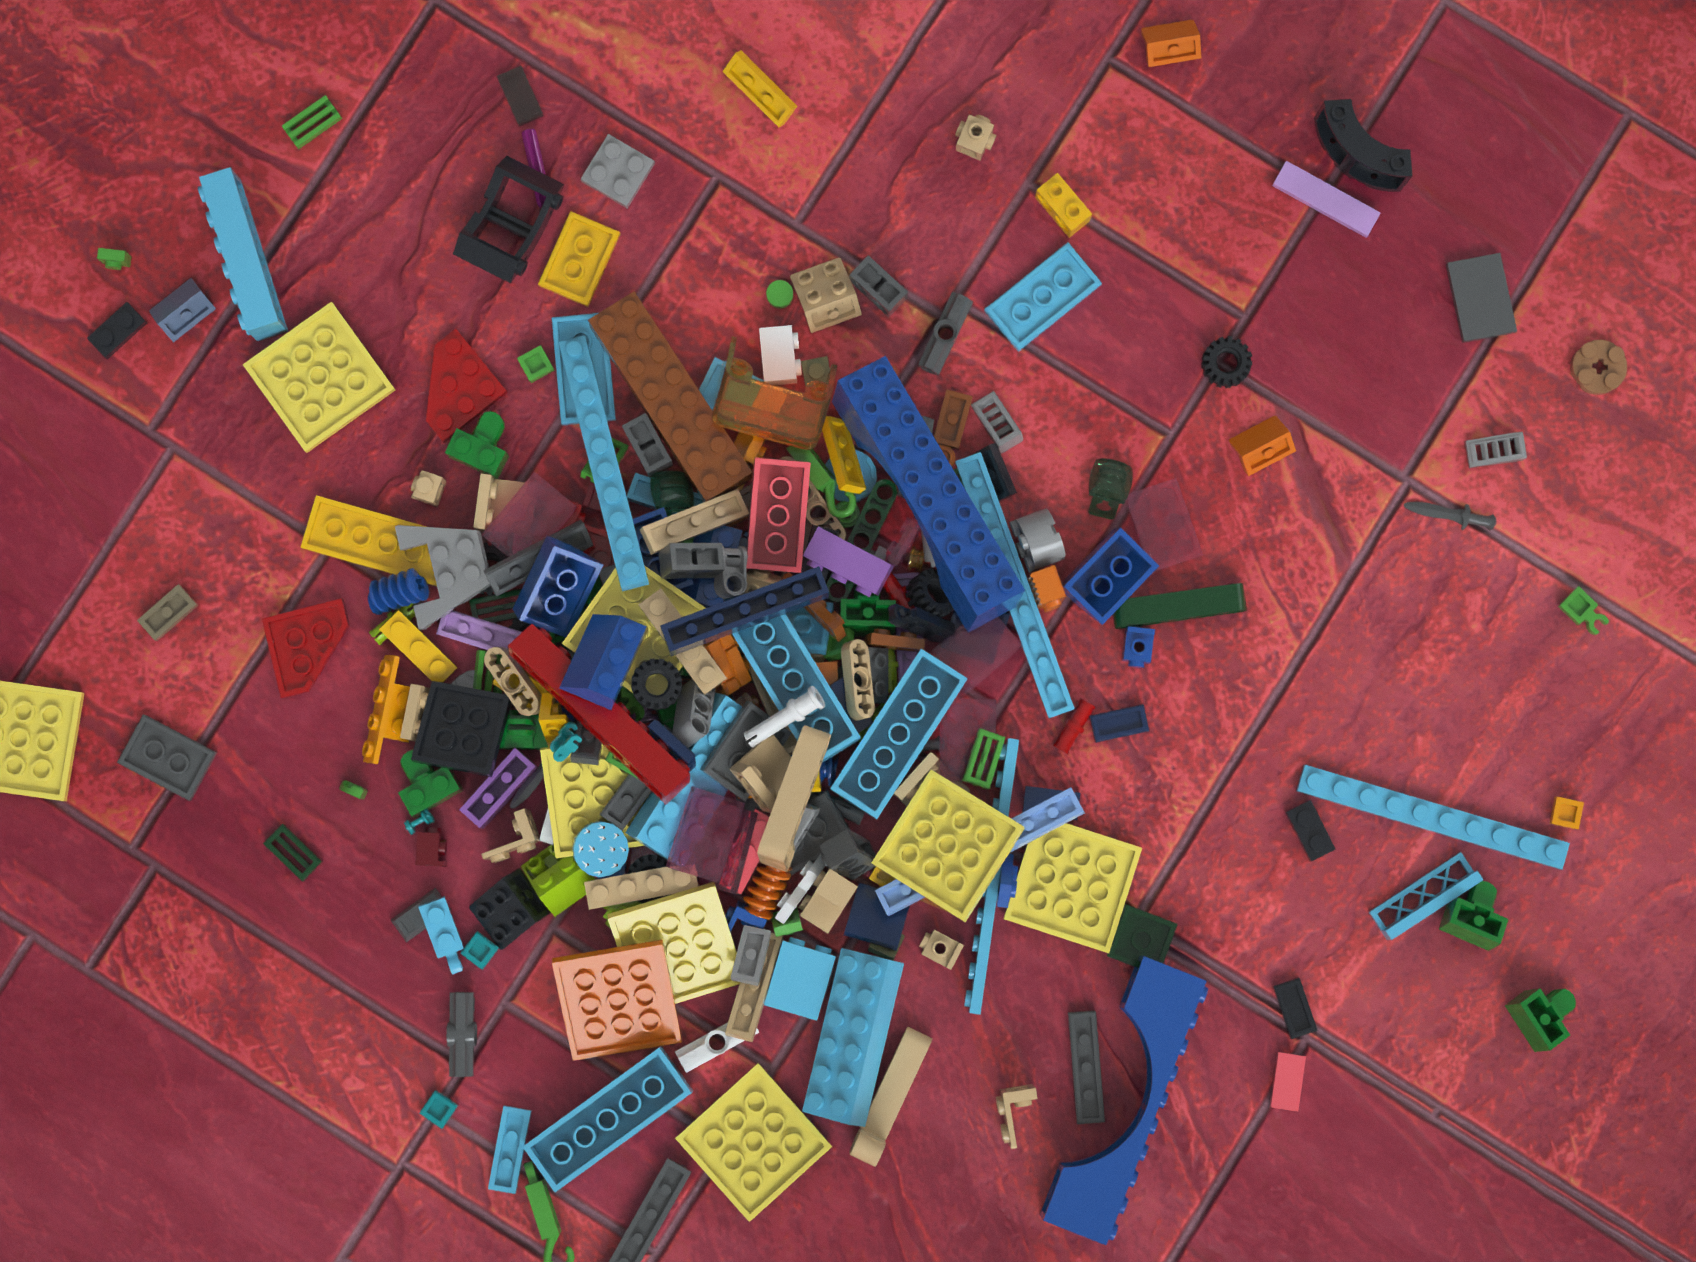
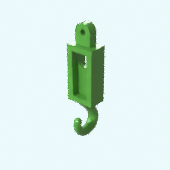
M787 428L782 433L790 444L787 450L795 461L811 462L809 479L819 491L825 493L829 513L836 518H846L852 515L856 508L854 493L845 491V495L849 498V504L846 509H837L834 497L835 488L838 485L836 477L812 446L802 438H798L790 428Z
M533 1161L524 1163L529 1184L525 1186L541 1239H546L543 1262H553L552 1253L554 1245L562 1230L545 1178L539 1180ZM568 1246L565 1248L567 1254L566 1262H574V1251Z

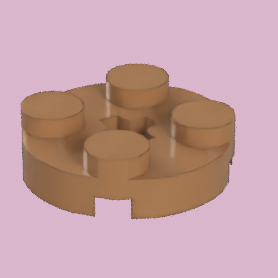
M1606 340L1588 342L1573 355L1570 366L1571 375L1583 391L1593 395L1606 394L1619 387L1625 379L1627 373L1625 353L1621 347ZM1598 360L1606 368L1601 374H1597V370L1592 368V364H1596Z

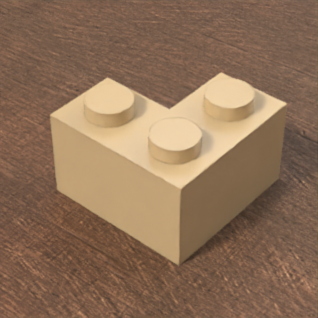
M831 869L827 873L821 871L813 884L817 887L812 897L807 894L799 906V909L803 911L800 916L826 933H829L858 887Z

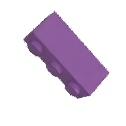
M820 527L815 531L803 554L805 558L809 559L807 565L813 568L819 566L821 571L823 567L832 571L831 577L843 584H846L848 580L857 585L855 590L868 597L872 593L879 596L893 569L891 564Z
M514 748L494 770L492 777H488L459 810L479 828L485 829L517 793L527 778L536 771L538 766L519 749Z

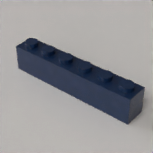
M818 566L660 625L670 656H674L829 597V590Z

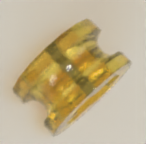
M915 546L911 547L908 570L911 571L913 568H916L918 572H921L924 559L923 548L916 550Z

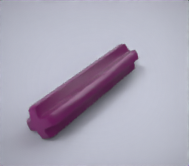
M527 129L522 131L529 167L546 175L536 130ZM534 191L537 205L539 208H542L546 196Z

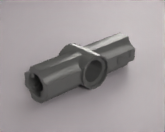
M951 293L918 363V367L937 376L940 375L972 307L973 301L968 299V297L959 293ZM942 328L950 329L953 333L952 338L948 340L941 339L938 335L939 330Z
M450 992V1022L447 1023L446 1031L447 1046L449 1047V1077L474 1076V1047L477 1044V1023L474 1022V992Z

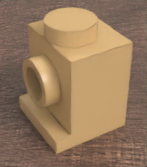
M422 470L420 475H416L411 486L413 495L411 498L438 507L446 480L443 477Z
M933 930L932 934L926 932L919 945L923 949L922 955L950 970L964 946L936 930ZM938 943L945 945L946 949L942 954H938L935 951V946Z

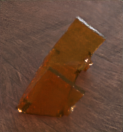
M732 336L721 366L712 411L713 421L723 428L804 450L815 448L820 439L832 398L837 365H831L825 382H809L804 393L752 379L753 369L748 362L733 357L737 337Z

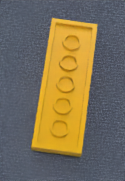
M316 495L300 548L389 574L397 575L401 571L407 572L408 569L414 568L420 576L424 577L428 585L437 587L427 544L405 551L400 550L395 530L397 525L426 526Z

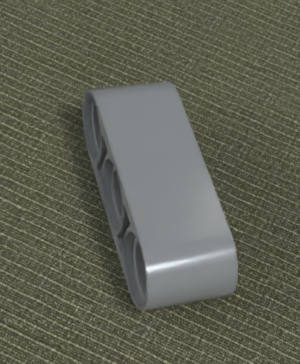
M693 679L682 685L681 694L677 699L673 725V735L687 748L709 733L715 688L704 695Z

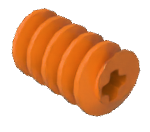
M768 865L766 867L757 866L756 870L762 876H752V881L757 884V887H747V890L753 895L752 897L743 896V900L748 903V907L744 908L757 917L770 920L773 917L771 910L777 908L778 903L776 900L782 897L780 890L786 889L787 884L784 880L791 878V873L789 872V870H792L791 867L785 872Z

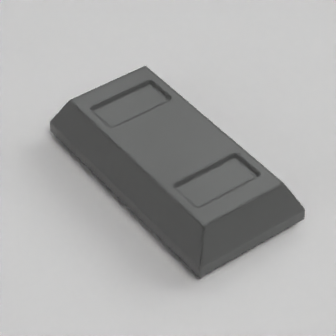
M436 888L391 919V922L406 943L426 929L418 907L442 897Z

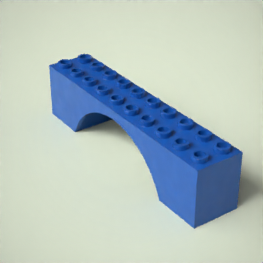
M884 356L839 379L832 399L834 407L857 446L869 452L882 465L905 498L933 556L940 586L967 632L969 633L1015 608L1025 592L1024 587L887 357Z
M1140 955L1137 960L1141 962L1139 968H1133L1119 1008L1135 1026L1146 1057V1086L1140 1108L1126 1131L1106 1149L1082 1160L1059 1163L1040 1212L1043 1221L1103 1245H1107L1108 1240L1113 1241L1119 1226L1116 1224L1118 1214H1123L1127 1207L1129 1198H1126L1125 1195L1128 1187L1133 1188L1139 1174L1136 1171L1138 1161H1143L1147 1154L1149 1145H1146L1145 1142L1148 1134L1153 1135L1159 1119L1155 1116L1158 1108L1163 1109L1169 1093L1165 1090L1168 1082H1173L1177 1075L1179 1066H1176L1175 1063L1178 1055L1183 1056L1189 1042V1040L1185 1039L1188 1029L1193 1030L1199 1015L1195 1013L1199 1002H1204L1208 993V987H1205L1206 980Z

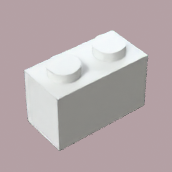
M792 325L759 328L764 384L774 386L797 383L796 376L802 375L800 359H795L794 349H799L798 332L792 333Z

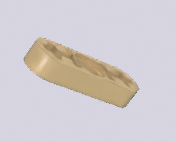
M855 639L846 642L842 646L841 658L847 712L852 719L860 721L870 718L874 714L875 704L869 649L864 641ZM855 673L861 677L862 684L860 687L854 681Z
M506 647L490 648L484 656L485 665L515 708L524 716L539 714L542 695L523 668L509 655V650ZM497 654L502 655V658L500 659L501 664L495 663V661L497 660ZM513 673L518 675L520 679V684L516 689L509 685V677ZM528 698H533L534 701L531 703L533 708L526 707Z

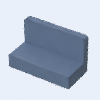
M190 278L150 309L149 312L159 327L175 342L216 308L194 280Z

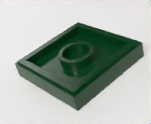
M1125 904L1110 952L1106 956L1139 968L1141 963L1137 961L1139 955L1164 963L1178 924Z

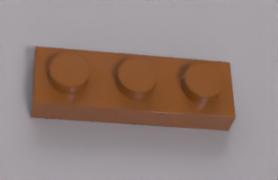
M787 572L780 579L783 580L793 575L790 572ZM824 600L803 607L835 640L839 642L846 636L842 626L845 624L844 620L836 611L830 613L825 608L827 604Z

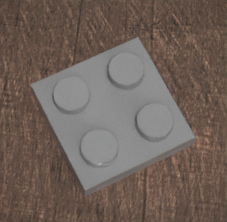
M608 134L581 177V182L628 209L655 165V161Z

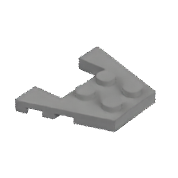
M404 525L395 526L400 550L405 551L427 544L437 584L439 599L413 606L419 630L432 626V623L451 613V610L467 602L490 586L483 571L489 568L480 531Z

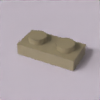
M178 584L137 621L155 641H158L193 611L198 604Z

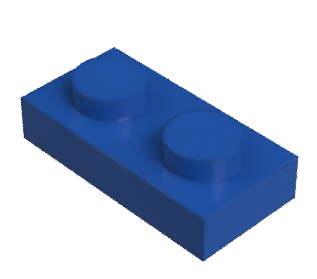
M1008 854L1001 866L997 907L1008 908L1009 898H1015L1018 866L1013 865L1014 854Z

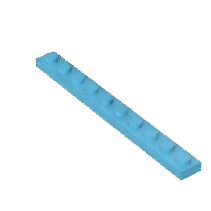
M584 335L561 341L559 346L622 592L649 585L586 337Z
M979 452L957 460L955 464L966 492L1025 589L1016 607L1009 612L1048 719L1074 710L1075 708L982 454Z
M1011 738L1007 739L1006 744H1003L999 760H1004L1003 770L997 771L995 787L1000 788L999 799L993 798L992 804L993 808L1006 816H1009L1019 745L1018 739ZM1001 867L982 896L985 897L983 908L978 907L976 924H981L979 935H974L972 951L977 952L975 963L970 962L968 979H973L972 990H966L964 1006L969 1007L968 1012L972 1014H981Z
M1303 765L1296 790L1303 794L1563 870L1570 843L1308 765Z

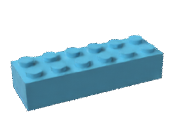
M231 167L200 176L199 179L202 186L198 187V192L202 202H206L209 211L206 212L207 221L217 234V237L213 238L218 253H222L225 262L221 263L226 279H230L233 288L229 289L233 303L237 304L241 311V314L237 315L241 329L245 330L247 335H251L256 341L288 332L241 179Z
M786 614L732 634L779 711L787 707L786 703L791 698L797 699L808 692L810 686H814L825 702L823 709L817 708L806 715L804 721L797 722L795 720L788 725L797 741L804 725L831 734V739L823 762L861 740L860 735Z
M920 649L830 790L877 820L968 678L928 652Z
M715 692L710 731L689 747L695 754L696 767L689 772L690 783L667 805L651 791L625 832L667 861L681 866L728 791L700 769L741 710V705L728 696Z
M841 948L802 1112L847 1125L866 1126L904 963Z
M660 1046L529 1141L523 1148L553 1191L557 1192L682 1101L693 1090L663 1047Z

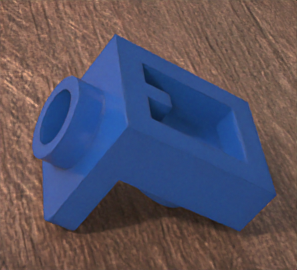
M738 900L735 907L729 906L725 916L730 932L737 918L741 920L740 923L742 925L764 928L767 919L749 913L744 908L748 907V904Z

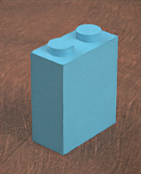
M790 937L788 942L782 941L764 1005L817 1021L836 956L831 955L832 949L816 945L814 950L804 947L806 941Z

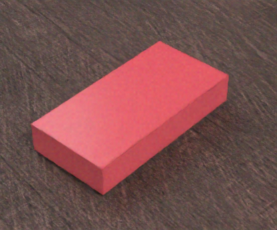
M1277 1052L1270 1100L1271 1108L1299 1111L1306 1056Z

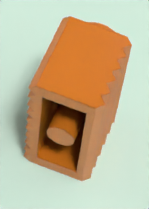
M1055 565L1031 573L1028 582L1034 594V599H1036L1035 602L1038 609H1043L1044 613L1059 608L1066 594Z

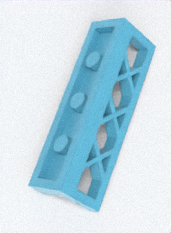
M1459 852L1369 911V914L1386 940H1393L1483 881V878L1478 870L1473 871L1463 854ZM1459 861L1467 874L1459 880L1448 878L1450 866ZM1443 870H1445V871H1444V876H1438V875H1437V874H1439L1440 872H1442ZM1431 878L1443 880L1441 891L1436 895L1425 893L1427 881ZM1447 881L1454 882L1446 887ZM1420 885H1422L1421 892L1414 890ZM1408 893L1420 895L1418 906L1413 910L1402 908L1404 896ZM1424 896L1431 897L1430 899L1423 902ZM1399 900V902H1398V907L1391 905V904H1393L1394 902H1396V901ZM1385 908L1396 909L1395 921L1386 927L1378 913ZM1401 911L1408 912L1400 918Z

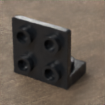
M520 868L503 877L469 906V909L500 950L505 949L531 926L551 913L540 900L530 881Z

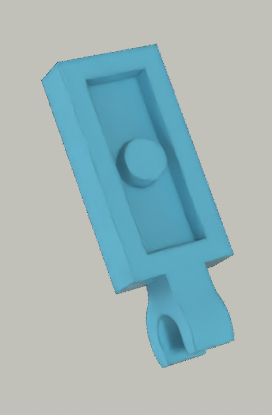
M445 896L419 905L418 908L437 958L446 956L452 975L463 971L457 951L464 949V945Z

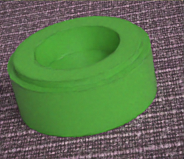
M776 280L768 286L766 291L769 304L775 308H785L793 300V289L786 281Z

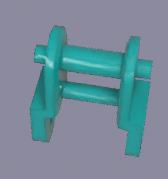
M574 722L566 723L558 732V736L550 744V749L554 752L553 758L557 762L564 761L572 752L574 753L579 748L577 743L573 742L574 740L582 742L581 736L574 734L569 729H578Z
M428 809L421 811V817L414 821H405V828L409 831L410 835L415 834L416 830L414 827L425 821L427 824L435 822L432 813Z

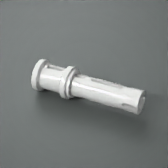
M810 686L808 692L797 699L791 698L786 703L787 707L750 730L745 731L744 737L746 741L755 736L748 744L754 748L757 744L795 720L802 722L806 719L805 716L817 708L823 709L825 702L814 686Z

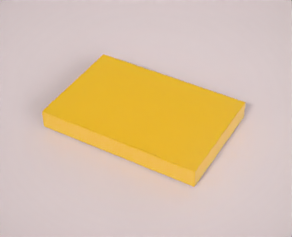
M570 211L538 286L588 307L619 239L620 232Z

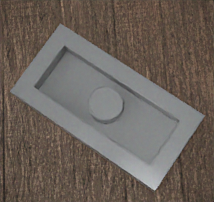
M744 925L731 973L732 981L759 986L771 938L770 930Z

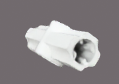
M727 1022L678 1049L675 1053L687 1073L745 1040L726 1036ZM714 1034H720L725 1038V1045L720 1050H714L709 1044V1039Z

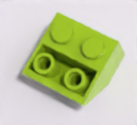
M554 843L521 866L538 897L554 917L586 895L584 882L597 880L595 876H591L580 869L573 856L556 858Z

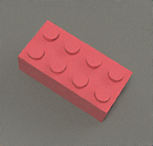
M754 457L746 548L748 555L747 569L801 573L811 462Z

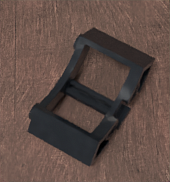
M1351 99L1327 100L1322 103L1314 117L1315 128L1323 150H1326L1334 161V165L1350 179L1353 178L1366 184V187L1381 191L1401 192L1412 178L1410 149L1389 147L1372 138L1357 120ZM1330 139H1332L1335 142V144L1330 143Z
M506 156L495 168L484 194V198L487 201L481 212H474L471 219L459 233L453 255L509 283L517 275L522 276L528 266L527 260L540 240L554 209L558 210L563 202L564 196L561 195L564 184ZM509 178L546 196L533 226L497 208ZM488 221L526 239L515 256L479 239Z

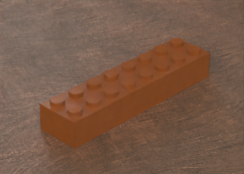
M635 291L588 320L594 335L703 502L729 493L752 479L753 472Z

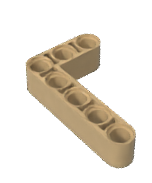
M806 725L803 726L759 844L757 854L760 863L785 872L788 871L795 852L793 841L826 754L831 734Z
M907 1026L871 1102L866 1126H860L849 1150L851 1156L876 1167L886 1146L885 1140L933 1038Z

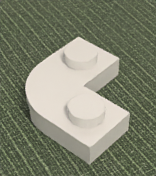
M821 854L814 863L810 860L800 872L804 877L791 895L786 892L777 904L781 910L775 919L782 924L786 922L824 869L825 865Z

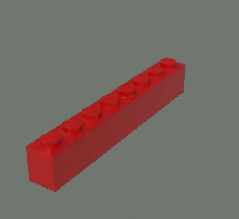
M533 624L527 627L508 645L509 655L667 805L690 783V769L687 764L679 758L675 760L669 754L670 750L667 745L659 739L655 741L649 735L650 730L641 721L636 723L629 716L631 714L630 711L621 702L614 703L612 710H609L559 689L571 663V655L564 647L560 646L558 648L551 642L552 637L542 627L538 629Z

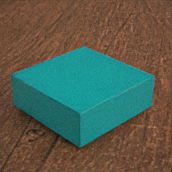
M477 931L460 954L483 970L499 947Z
M435 1090L419 1114L443 1129L459 1105L438 1090Z

